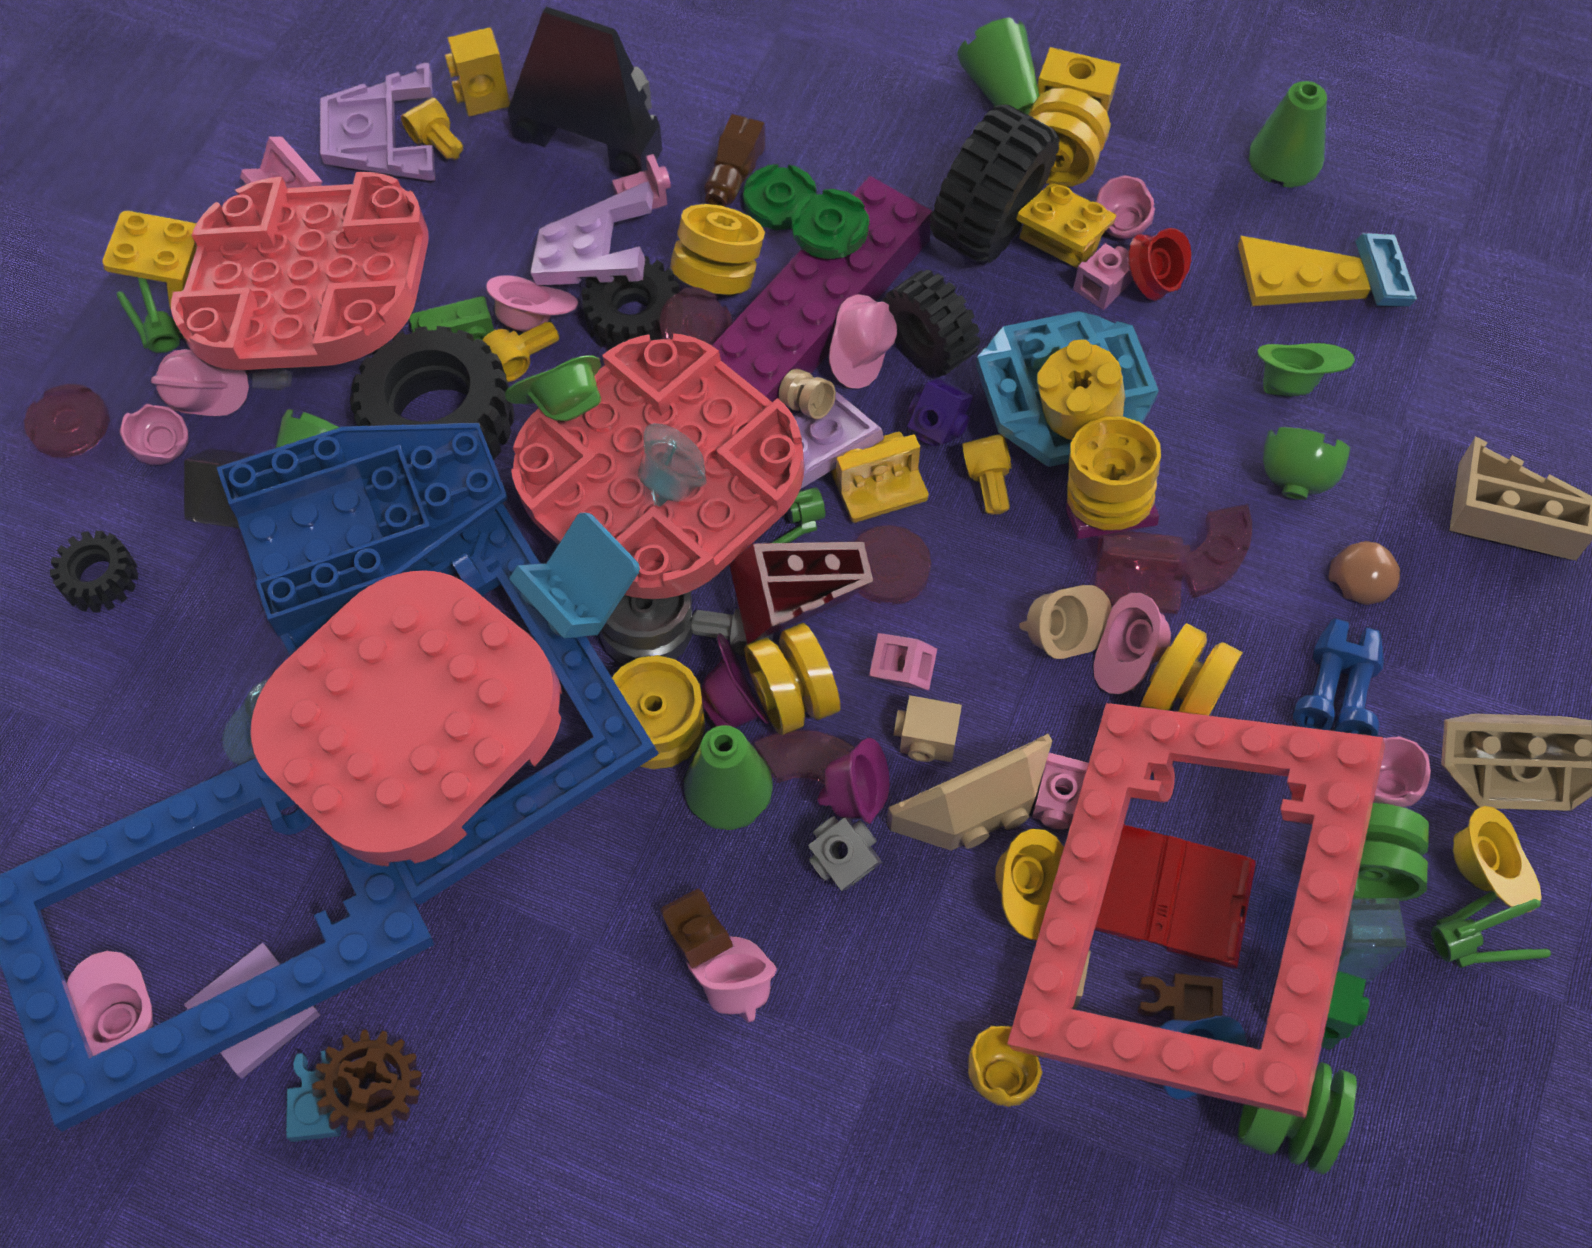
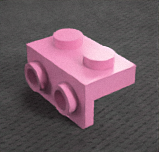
M269 137L260 169H242L240 178L246 184L281 176L287 188L321 186L322 180L283 137Z

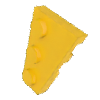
M1240 237L1238 249L1252 306L1366 299L1369 294L1370 285L1361 258L1252 237Z

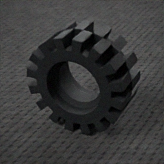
M98 530L95 531L94 538L89 531L81 533L82 540L77 541L74 536L67 539L71 546L67 549L60 545L56 551L61 558L52 557L51 564L55 569L50 570V576L54 580V585L73 607L76 605L79 610L84 612L89 607L93 613L101 612L102 604L108 610L115 608L112 601L116 598L123 603L127 599L124 591H134L136 586L132 580H138L139 573L135 569L137 568L135 560L121 540L119 541L111 533L106 536L103 531ZM101 561L109 562L108 569L98 579L89 582L80 581L82 573L90 565Z

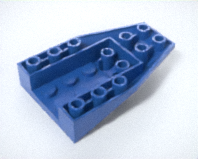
M479 423L340 427L216 467L229 506L237 518L257 577L255 583L267 619L278 637L347 604L359 592L377 581L392 575L408 572L508 499Z

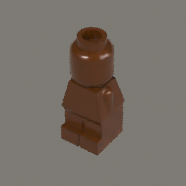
M731 114L719 138L718 153L714 160L715 167L712 168L704 186L707 204L726 207V205L734 202L742 182L756 168L758 157L764 151L765 122Z

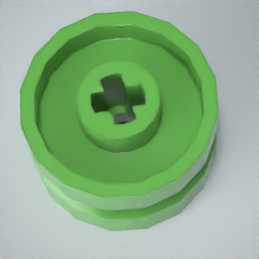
M1373 803L1353 899L1396 902L1417 898L1427 892L1428 862L1422 856L1428 852L1429 822L1421 814L1400 806Z

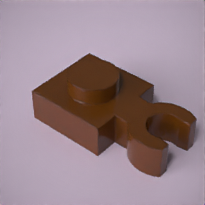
M1175 973L1172 977L1171 986H1166L1161 979L1154 976L1142 977L1138 983V989L1151 990L1157 997V1002L1155 1003L1140 1002L1137 1012L1143 1016H1156L1163 1010L1171 1011V1020L1197 1021L1214 1016H1223V978Z

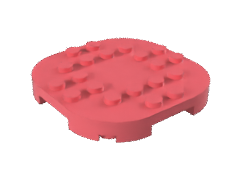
M356 172L353 184L287 188L282 176L258 180L235 189L237 195L227 199L223 206L216 201L199 219L192 232L197 249L184 291L173 292L171 299L173 319L189 348L197 357L213 366L231 370L330 366L350 362L384 346L399 333L410 318L415 306L428 247L429 235L427 224L414 193L411 190L408 192L403 189L397 179L388 175L374 172Z
M673 333V339L651 340L650 335H644L627 340L602 355L605 365L594 376L601 396V402L598 406L569 421H556L548 418L540 408L528 418L519 431L513 446L515 457L511 472L514 485L526 513L555 543L559 545L579 513H591L639 563L640 571L625 595L642 599H662L688 593L709 582L788 511L800 491L805 464L800 429L790 410L778 398L773 402L723 363L720 359L719 350L702 340L682 334Z
M435 571L404 572L379 580L359 592L275 670L257 699L251 721V742L256 759L268 777L346 852L357 859L380 866H389V862L411 860L416 864L438 856L463 839L467 833L462 826L527 761L535 767L544 757L554 741L560 726L561 716L558 712L562 690L553 666L538 643L471 586L445 573Z

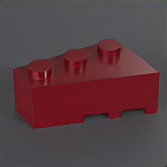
M864 542L753 543L729 564L747 645L843 603L873 582Z

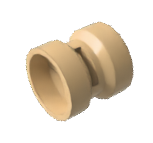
M797 368L785 375L779 388V399L787 408L796 411L801 410L804 415L813 419L824 418L833 407L836 396L835 386L831 381L820 377L814 378L809 372Z

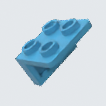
M579 513L547 564L517 565L509 580L519 589L522 598L528 604L535 607L548 621L550 629L565 639L598 635L640 571V566L633 556L591 513Z

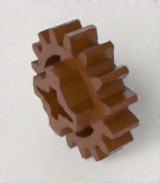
M366 1029L361 1031L360 1041L353 1043L349 1036L344 1035L342 1036V1050L338 1051L332 1047H328L325 1050V1059L329 1064H316L315 1077L320 1079V1081L313 1083V1097L322 1098L317 1102V1112L319 1115L331 1112L329 1118L330 1129L334 1130L344 1123L347 1125L348 1138L352 1139L357 1129L362 1128L365 1129L367 1139L370 1140L374 1137L375 1127L382 1126L390 1134L394 1129V1117L403 1121L409 1119L410 1109L407 1104L418 1103L420 1091L413 1087L421 1084L422 1074L421 1071L412 1070L417 1062L415 1053L402 1055L405 1047L404 1040L400 1039L391 1046L387 1044L386 1031H382L377 1040H370ZM386 1061L396 1069L400 1080L397 1079V1074L388 1071L385 1065ZM367 1079L375 1080L374 1083L369 1085L368 1089L359 1087L364 1085ZM334 1088L338 1089L339 1094L346 1095L350 1102L348 1108L337 1098ZM382 1105L386 1106L380 1110L371 1112Z

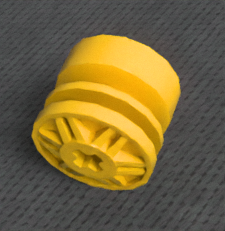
M1102 417L1088 422L1076 432L1070 445L1067 503L1076 517L1085 524L1102 530H1123L1139 524L1149 515L1155 503L1157 477L1161 461L1160 442L1154 432L1141 422L1126 417Z

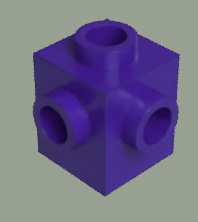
M940 379L926 382L922 393L918 392L909 406L908 414L912 416L907 427L918 432V439L933 446L955 440V437L960 438L969 423L970 417L966 415V412L974 396Z

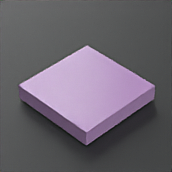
M261 943L184 1005L189 1010L280 965V963L267 946ZM312 1006L220 1053L234 1072L242 1079L312 1023L320 1014Z

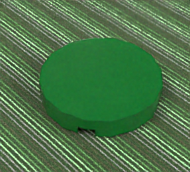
M778 164L767 165L756 170L746 180L743 193L745 211L762 227L774 230L792 229L791 217L795 206L804 196L813 193V196L817 195L816 183L807 172L797 166L788 165V168H778Z
M826 189L823 190V194L813 196V193L804 196L794 208L791 217L793 238L802 250L812 256L825 259L843 258L856 252L866 242L869 232V215H867L864 209L865 205L861 200L849 192Z

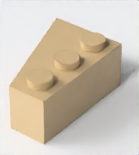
M1475 436L1459 462L1449 531L1576 561L1592 541V496L1550 474L1547 478H1544L1522 466L1523 460L1513 455L1510 459H1507L1486 448L1485 446L1488 442Z

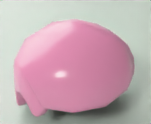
M1123 175L1110 179L1099 189L1096 202L1102 204L1106 210L1116 214L1115 222L1106 230L1110 236H1115L1117 239H1130L1138 234H1142L1152 224L1155 213L1154 198L1143 180Z
M145 404L140 410L132 414L126 413L122 419L119 431L127 451L141 463L152 466L170 463L178 458L185 451L189 438L187 426L181 415L170 407L153 406L151 404Z
M1400 736L1383 738L1385 750L1373 803H1385L1400 807L1414 805L1424 795L1430 781L1431 768L1429 756L1417 742Z

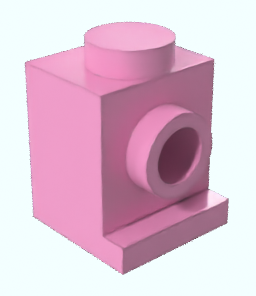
M1105 243L1091 258L1078 265L1073 290L1102 310H1105L1132 282L1128 263L1129 251L1121 246H1117L1114 249Z
M878 633L869 676L883 679L897 686L929 691L937 648L919 639Z
M1049 753L1040 780L1032 818L1039 819L1044 825L1054 829L1070 827L1089 763ZM1056 790H1059V791H1062V792H1066V793H1070V794H1068V795H1062V794H1059Z

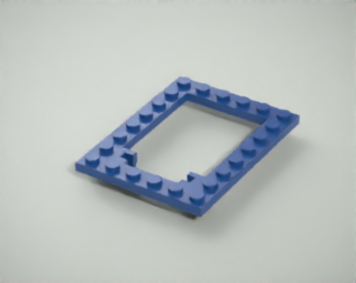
M503 503L408 572L435 571L451 576L458 573L463 582L471 586L481 596L502 584L594 737L481 807L462 826L467 835L447 851L416 864L411 860L394 862L411 898L418 905L434 897L659 754L587 637L564 639L550 629L548 621L535 607L528 604L522 598L519 589L509 580L517 565L540 564ZM343 606L281 635L280 637L289 655L291 656Z
M254 758L0 874V965L54 1125L63 1132L434 946L432 937L394 862H389V866H380L357 859L341 848L328 835L356 895L343 901L348 915L340 921L332 922L325 910L314 915L316 926L324 941L323 944L95 1056H92L40 910L263 807L273 831L284 835H292L303 831L312 823L313 819L299 806L297 811L290 815L281 814V810L296 803L268 777L257 759Z

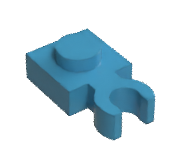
M1081 312L1046 324L1044 334H1028L1023 338L1022 349L1023 351L1030 349L1041 351L1032 354L1031 359L1032 368H1039L1043 366L1049 356L1068 346L1073 340L1085 339L1090 344L1099 347L1101 342L1085 314Z
M322 1051L321 1063L329 1064L325 1059V1051ZM303 1053L296 1054L294 1059V1071L302 1079L301 1087L287 1089L286 1138L294 1142L340 1136V1126L334 1130L329 1128L331 1112L324 1115H319L317 1112V1102L322 1098L313 1097V1083L320 1081V1079L315 1077V1071L310 1072L307 1070L308 1060ZM334 1088L335 1094L341 1102V1094L338 1093L337 1088Z

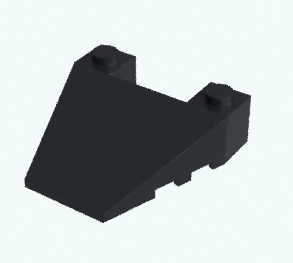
M545 7L508 108L513 137L519 138L526 143L531 142L546 147L556 130L560 128L607 144L610 170L622 176L646 171V156L653 154L657 160L663 150L660 123L656 115L649 114L644 104L647 95L643 87L637 88L631 76L634 67L616 29Z

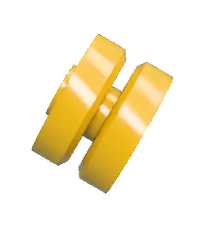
M1053 88L1041 93L1034 101L1028 115L1053 128L1060 140L1056 160L1050 170L1046 183H1055L1066 187H1073L1084 183L1094 173L1100 152L1103 150L1111 126L1108 114L1097 100L1081 91L1070 88Z
M700 204L684 209L677 232L680 240L675 243L670 263L674 275L688 285L714 294L732 295L743 293L750 289L757 265L755 259L759 257L765 235L761 224L742 212L719 205Z
M804 623L781 632L779 639L780 649L767 637L746 645L744 648L747 666L756 693L770 722L781 736L804 726L805 711L817 721L840 711V698L831 668L815 635Z
M1186 623L1171 647H1167L1149 680L1151 683L1140 707L1170 711L1176 700L1180 698L1184 701L1178 712L1209 716L1243 652L1221 642L1214 646L1205 663L1198 661L1207 644V635L1205 632Z
M658 655L640 657L621 666L612 679L659 752L657 756L640 767L653 770L668 768L688 759L700 745L705 730L700 684L692 671L676 659Z

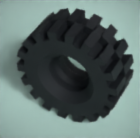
M644 256L643 280L629 282L626 275L613 276L614 280L612 282L599 283L597 276L587 277L585 280L587 288H582V305L588 332L591 337L595 336V342L598 346L602 348L607 343L609 351L627 340L644 335H650L651 340L673 339L674 329L679 331L681 326L680 290L678 281H674V273L669 268L664 271L662 262L656 260L651 265L649 257ZM631 302H639L648 306L637 314H624L618 311L621 306Z
M920 270L889 291L883 302L889 304V311L894 316L897 324L895 343L896 345L901 344L904 349L902 353L905 357H911L913 365L918 369L923 366L924 373L941 377L977 352L980 338L976 334L979 333V328L977 324L972 323L971 319L975 317L972 310H967L964 306V303L967 301L962 294L960 296L956 295L954 292L956 287L951 282L945 284L944 277L937 273L933 276L931 270H925L924 272Z

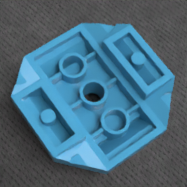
M1081 311L1003 326L987 348H984L977 356L976 368L998 432L1048 467L1069 463L1072 440H1068L1055 433L1045 421L1037 383L1038 372L1041 367L1032 368L1031 366L1032 354L1041 351L1038 349L1023 351V338L1031 333L1044 334L1046 324L1081 313ZM1083 312L1101 342L1100 347L1109 351L1120 364L1125 391L1123 417L1139 421L1143 424L1156 401L1159 390L1133 325L1118 321L1114 324L1100 316Z

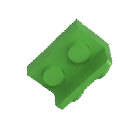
M485 296L412 313L409 318L412 333L415 332L414 328L426 326L428 330H436L437 326L450 327L453 333H457L458 329L470 333L475 341L476 339L482 340L487 334L494 331Z

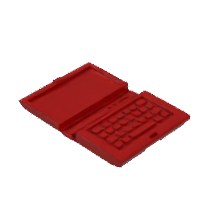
M1124 824L1095 930L1137 942L1145 940L1150 943L1167 946V951L1237 969L1256 861L1236 853ZM1241 909H1244V910H1243V916L1241 917V916H1240Z

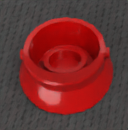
M1175 228L1164 229L1153 237L1144 234L1136 235L1129 248L1128 263L1131 276L1138 289L1148 299L1154 301L1161 300L1167 293L1180 289L1190 268L1191 246L1186 235Z

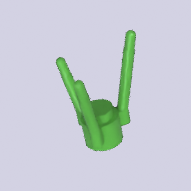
M137 277L148 312L144 323H142L125 294L121 291L117 292V298L141 336L144 348H149L157 353H165L179 346L180 339L184 337L174 319L168 313L156 310L146 279Z
M817 487L799 491L794 503L786 513L791 523L798 522L800 526L772 543H790L803 534L817 531L816 521L825 519V506Z
M1489 892L1453 915L1437 920V925L1431 929L1435 948L1446 962L1456 960L1459 968L1474 963L1549 958L1551 956L1549 949L1476 952L1477 947L1483 945L1482 930L1540 907L1541 902L1538 899H1532L1478 921L1472 919L1465 920L1497 899L1498 896L1495 892Z

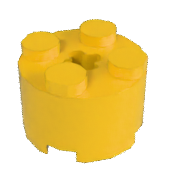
M1085 339L1073 340L1068 346L1049 356L1039 370L1037 383L1045 421L1060 436L1073 440L1076 432L1090 421L1102 417H1123L1125 402L1123 376L1119 362L1109 351L1097 345H1092Z

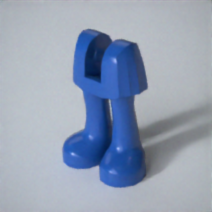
M1333 618L1322 632L1314 649L1313 659L1320 665V670L1313 694L1299 699L1294 708L1293 719L1300 727L1330 731L1335 716L1333 706L1340 674L1342 673L1349 676L1334 731L1378 736L1380 727L1378 717L1373 712L1367 710L1365 705L1371 678L1376 677L1383 670L1384 656L1381 631L1365 627L1357 645L1346 641L1349 622Z

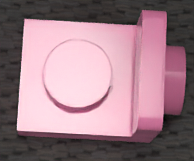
M653 154L646 156V171L612 180L615 195L644 182H649L654 194L652 209L667 205L666 189L671 188L670 178L666 167H659Z

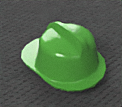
M1324 343L1296 345L1267 344L1260 346L1257 350L1258 356L1265 362L1263 389L1267 394L1300 396L1309 394L1318 385L1325 373L1344 371L1355 362L1353 354L1347 349Z
M593 355L580 356L570 359L551 370L525 378L507 389L505 393L506 400L513 404L535 403L545 416L556 421L575 419L598 406L601 402V396L594 377L600 369V360Z

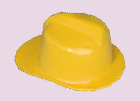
M1482 806L1474 810L1469 819V826L1456 833L1453 840L1454 859L1461 874L1476 887L1484 891H1494L1509 907L1532 899L1540 901L1541 890L1538 879L1521 848L1517 834L1510 821L1494 807Z
M1029 829L1020 833L1010 843L1009 848L1000 856L995 868V881L1002 895V907L1007 920L1017 933L1029 940L1038 939L1064 850L1063 845L1056 836L1042 829Z

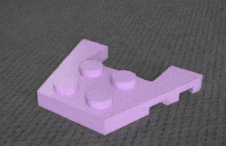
M429 63L417 65L416 72L400 76L399 72L387 75L386 82L369 88L364 83L320 98V155L323 163L434 181L435 156L432 145L396 148L394 102L432 97V73Z
M649 182L639 184L540 228L531 268V275L536 285L579 284L581 281L580 277L597 276L599 283L612 282L614 280L613 276L626 275L629 282L643 280L645 257L640 246L609 254L615 222L651 213L654 194Z

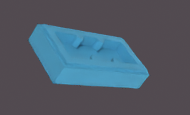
M1362 233L1355 242L1376 304L1378 306H1410L1417 300V296L1396 236L1392 234Z

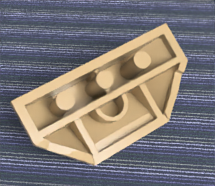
M1469 714L1445 719L1441 765L1479 808L1489 806L1496 809L1571 811L1592 797V720L1564 716Z
M1049 734L1039 737L1035 741L888 807L887 825L890 831L952 851L962 845L967 849L975 847L984 842L990 836V832L1003 826L1006 830H1010L1023 824L1029 818L1051 748V737Z

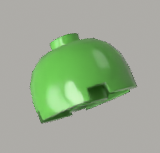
M1281 427L1278 428L1277 435H1275L1271 429L1268 431L1263 452L1265 473L1271 482L1283 488L1282 494L1296 500H1306L1308 494H1321L1332 489L1341 480L1347 466L1350 447L1338 439L1335 447L1324 443L1325 434L1316 431Z

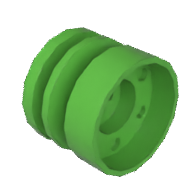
M1320 1062L1316 1068L1306 1118L1244 1104L1238 1127L1239 1143L1273 1155L1282 1144L1284 1138L1288 1137L1289 1161L1299 1166L1308 1155L1309 1169L1324 1175L1335 1162L1351 1128L1357 1089L1356 1076L1353 1073L1340 1069L1332 1078L1331 1066Z

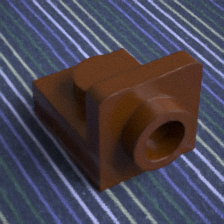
M695 889L661 907L660 913L671 937L692 969L733 947L727 930L713 914L701 889Z

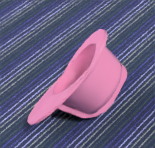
M509 275L496 276L491 278L486 284L487 292L495 299L497 319L507 327L520 332H526L544 322H549L552 315L569 313L578 306L577 298L570 293L536 285V283L521 277Z
M857 294L848 297L840 305L830 344L829 363L837 381L847 388L860 389L870 385L877 378L883 364L885 352L894 344L897 336V324L894 316L889 311V304L876 302L869 296Z
M189 349L174 350L165 356L158 367L156 376L151 378V383L156 385L161 399L173 410L187 414L206 416L229 415L243 405L249 391L248 376L245 370H231L213 366L201 360Z
M1129 593L1121 597L1111 609L1093 664L1095 680L1101 689L1110 694H1123L1135 688L1143 680L1150 665L1158 662L1167 647L1170 646L1171 631L1169 624L1165 620V616L1160 613L1158 606L1152 598L1143 593Z
M730 937L733 943L732 948L693 969L687 963L691 973L699 984L703 986L710 1006L714 1011L722 1014H739L748 1023L755 1020L756 1009L767 1002L770 995L771 978L774 977L777 971L774 963L769 960L759 946L750 940L740 937Z
M112 951L93 954L80 962L70 974L67 986L92 1056L153 1027L152 1005L141 971L134 960L128 956Z

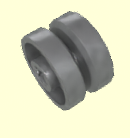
M691 591L679 596L662 599H642L624 595L599 632L606 652L623 665L640 657L655 655L677 659L685 652L692 638Z

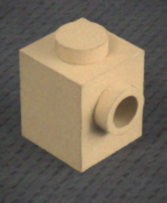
M909 695L907 710H898L893 734V736L901 737L900 753L908 754L910 758L921 762H930L934 759L952 762L962 705Z

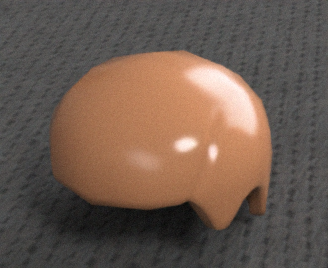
M1362 541L1345 547L1331 560L1329 580L1339 585L1345 599H1352L1361 604L1370 605L1383 602L1398 588L1400 568L1387 548L1376 542Z

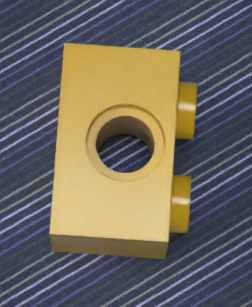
M491 27L447 37L451 53L445 54V59L450 76H457L458 79L451 81L457 104L464 102L469 117L509 107L510 100L500 53Z
M1050 47L1038 79L1039 95L1053 88L1074 89L1084 92L1097 100L1108 113L1121 64Z

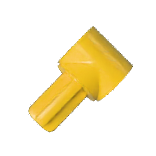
M432 97L401 115V121L406 132L417 145L424 143L425 145L435 146L446 159L456 160L459 158V154L463 151V145L449 130L450 120L437 99Z
M544 322L520 335L516 331L509 332L506 329H497L487 334L482 341L490 346L492 353L497 354L506 374L507 382H511L520 378L528 370L531 362L530 355L557 342L559 335L552 322Z
M997 434L963 443L967 470L971 479L973 478L974 481L980 482L986 512L989 515H998L1009 510L1010 504L1004 476L1009 473V469H1012L1005 436Z

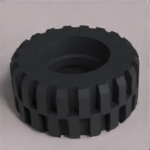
M997 105L992 111H988L984 115L983 120L975 126L971 136L964 142L957 158L955 157L950 167L951 169L940 187L941 191L936 197L935 208L930 218V229L934 237L977 263H991L993 260H996L1001 252L1008 247L1010 241L1016 236L1023 224L1016 220L1018 212L1041 192L1044 184L1047 182L1050 170L1056 160V153L1059 150L1060 140L1056 131L1011 105Z
M426 326L414 328L415 332L410 334L398 333L393 337V341L374 351L372 358L367 356L359 366L361 374L355 375L351 386L353 394L350 397V403L357 426L479 423L493 460L501 453L500 444L505 445L508 442L512 433L510 426L514 423L513 403L507 401L505 393L509 388L506 374L497 354L492 353L490 346L480 339L474 341L472 334L459 329L457 333H453L450 327L437 326L436 330H428ZM453 390L467 396L458 409L438 420L419 422L401 417L403 410L412 400L430 391Z

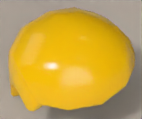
M990 1026L979 1033L968 1056V1077L977 1092L995 1105H1003L1004 1107L1021 1105L1035 1094L1042 1076L1039 1058L1035 1055L1014 1051L1009 1047L1007 1043L1012 1029L1011 1026Z

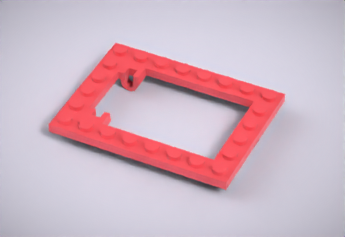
M1106 703L1007 1044L1014 1051L1306 1118L1384 755L1385 743L1383 737ZM1173 761L1288 777L1287 783L1291 791V800L1283 799L1280 810L1283 820L1312 824L1261 1050L1073 1009L1131 797L1159 802L1169 801L1175 781ZM1152 771L1154 773V780H1150Z

